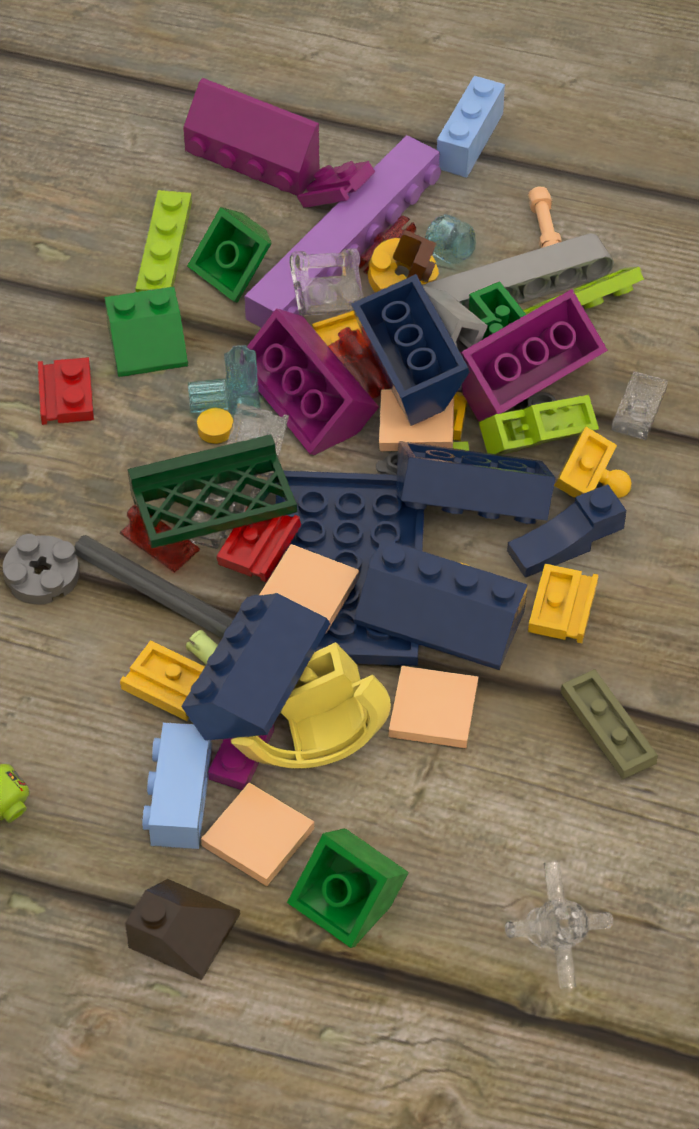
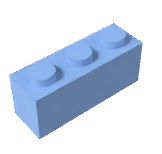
M473 76L437 138V150L440 151L439 167L441 170L468 177L503 115L505 84Z
M163 723L161 738H154L152 760L157 762L156 772H149L147 793L152 796L151 806H144L142 819L143 830H149L151 846L199 849L208 784V770L212 753V740H204L194 724Z

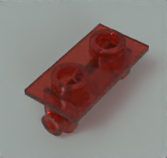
M350 327L342 329L338 333L340 339L328 345L332 352L372 399L380 396L381 390L391 389L359 329L357 328L353 331Z
M133 505L128 510L127 518L130 519L129 524L120 531V534L174 573L200 551V548L189 539L151 548L137 506ZM160 521L155 527L156 534L172 530L163 521Z

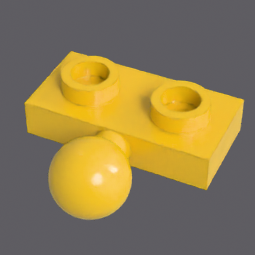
M585 427L580 433L554 486L575 498L594 490L598 482H600L602 486L608 484L617 498H621L630 492L632 482L630 476L623 470L615 469L609 471L605 469L617 445Z

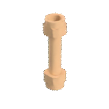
M545 187L533 188L528 196L531 211L536 213L541 231L540 248L562 242L560 234L555 232L550 214L552 203L550 193Z

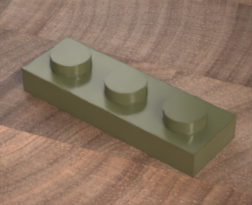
M596 669L561 685L562 696L622 780L657 764V753Z

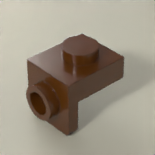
M405 230L394 252L393 259L411 267L407 278L416 274L420 281L428 283L436 264L430 261V258L437 243Z

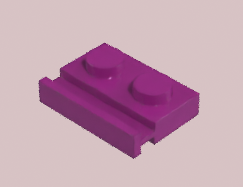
M349 161L338 167L327 165L315 173L314 177L316 179L306 187L308 193L299 194L297 198L303 208L347 201L349 199L347 193L356 192L375 171L369 161L359 163Z

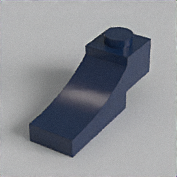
M608 484L575 497V502L556 517L533 531L509 541L507 552L525 578L543 571L545 564L556 566L590 552L593 541L624 529L627 510Z

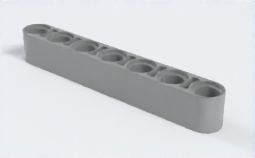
M591 233L422 284V286L446 291L469 310L470 293L500 281L514 300L520 304L601 278L613 269L614 260L596 234Z

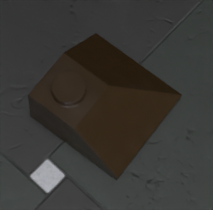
M166 879L144 891L125 922L128 948L202 980L239 918L240 910Z

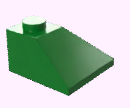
M220 207L187 267L233 302L238 303L272 242L267 231L244 213Z

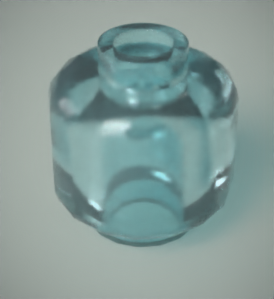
M443 214L432 221L427 228L425 238L437 243L432 255L449 264L463 262L475 250L476 236L473 227L453 215Z

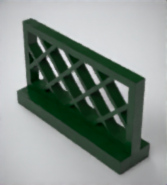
M271 434L127 469L131 496L134 505H137L151 548L298 512L297 503L276 454V445ZM274 472L268 481L255 477V475ZM234 480L238 481L232 490L218 485ZM247 484L261 489L255 498L241 494V491ZM198 489L202 490L196 499L182 494ZM211 493L225 498L219 507L205 503V500ZM269 493L285 499V502L273 505L263 501ZM165 498V501L159 508L145 503ZM175 502L189 507L183 516L171 513L168 510ZM233 502L248 507L245 512L237 514L227 511ZM197 511L212 516L209 521L201 523L191 520ZM161 520L175 524L172 530L157 534L155 532V527Z

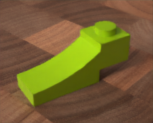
M589 395L531 405L522 410L496 414L479 422L487 453L497 455L518 452L529 447L578 436L585 427L593 431L599 429Z

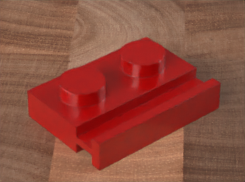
M89 357L54 360V364L43 365V361H39L38 379L42 425H46L47 421L58 420V423L94 420Z
M284 515L233 528L216 556L218 565L250 577L252 575L261 577V581L267 582L301 526L300 517L297 515L293 517Z

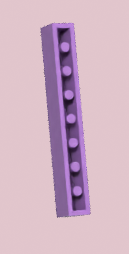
M406 135L373 168L375 173L356 192L347 194L349 196L347 201L339 202L245 295L246 320L262 328L276 308L301 316L310 306H315L321 295L330 286H334L339 281L350 265H355L362 253L370 245L376 244L382 233L390 225L397 223L401 214L410 205H414L418 201L421 193L429 185H434L437 182L441 173V168L439 167L440 151Z

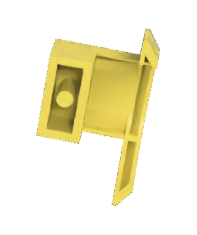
M335 642L314 652L281 710V713L289 721L295 751L273 747L264 742L259 736L234 738L231 740V743L245 756L262 764L285 768H312L327 765L353 754L377 733L389 716L391 708L390 697L386 688L374 675L361 680L357 664Z

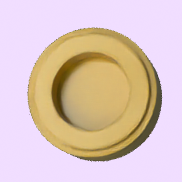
M210 408L203 411L197 419L198 435L205 442L212 444L227 441L234 431L231 414L221 408Z

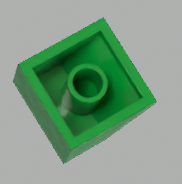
M174 286L104 297L108 330L118 377L188 366L180 309Z
M346 828L322 834L287 903L348 947L353 948L392 906L409 872Z

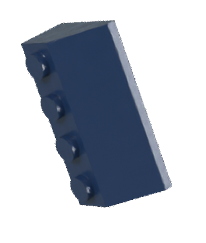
M415 274L351 303L360 331L410 426L443 412L470 371L417 275Z
M399 441L396 492L400 500L405 501L406 506L415 509H427V504L442 506V511L452 514H463L464 509L478 511L479 516L489 519H499L500 514L514 516L515 521L526 524H535L536 519L548 521L556 477L543 461Z
M382 539L367 571L354 617V624L500 670L525 612L528 584Z
M278 593L247 597L240 605V610L230 626L225 630L223 638L214 653L208 658L205 668L197 681L191 686V691L181 706L204 740L268 735L330 626L329 620Z

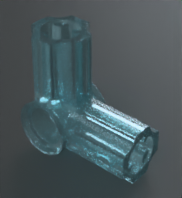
M246 345L233 346L229 352L224 354L226 379L188 382L190 412L198 413L210 408H221L229 410L233 415L240 417L255 414L261 405L256 352L247 348Z

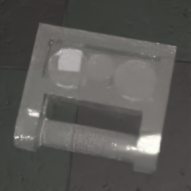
M343 249L341 253L307 254L305 251L292 252L289 262L300 316L348 313L353 311L351 303L364 298L358 270L360 255L357 249ZM341 267L343 276L309 278L308 268Z

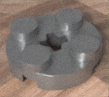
M33 534L20 536L16 541V545L8 551L3 561L4 580L11 589L12 594L25 603L37 605L53 602L52 597L59 596L61 593L64 596L69 594L76 586L79 578V565L74 546L68 541H63L53 536H35ZM45 565L50 570H43L41 574H35L34 568Z

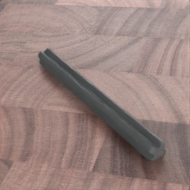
M83 535L75 543L74 548L77 556L215 635L223 638L225 630L232 623V617L89 536Z

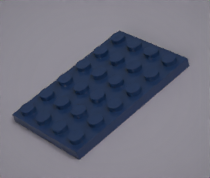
M284 471L297 503L298 511L288 514V516L293 517L297 515L301 521V526L290 545L293 544L359 570L357 583L329 630L324 634L315 652L336 642L356 664L418 666L419 644L354 624V617L369 565L382 539L423 551L424 509L408 507L405 505V501L400 500L396 492L397 475ZM276 495L275 504L285 502L283 497Z

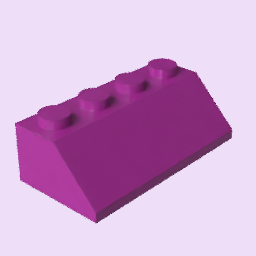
M205 78L199 81L183 126L185 151L219 164L224 168H229L249 176L254 180L274 186L282 191L296 196L302 194L306 187L315 179V173L320 170L319 123Z
M570 289L460 352L470 371L462 383V392L476 418L481 422L493 415L505 412L608 350L574 291Z
M276 308L235 361L311 455H316L357 435L379 408L305 318L288 311Z

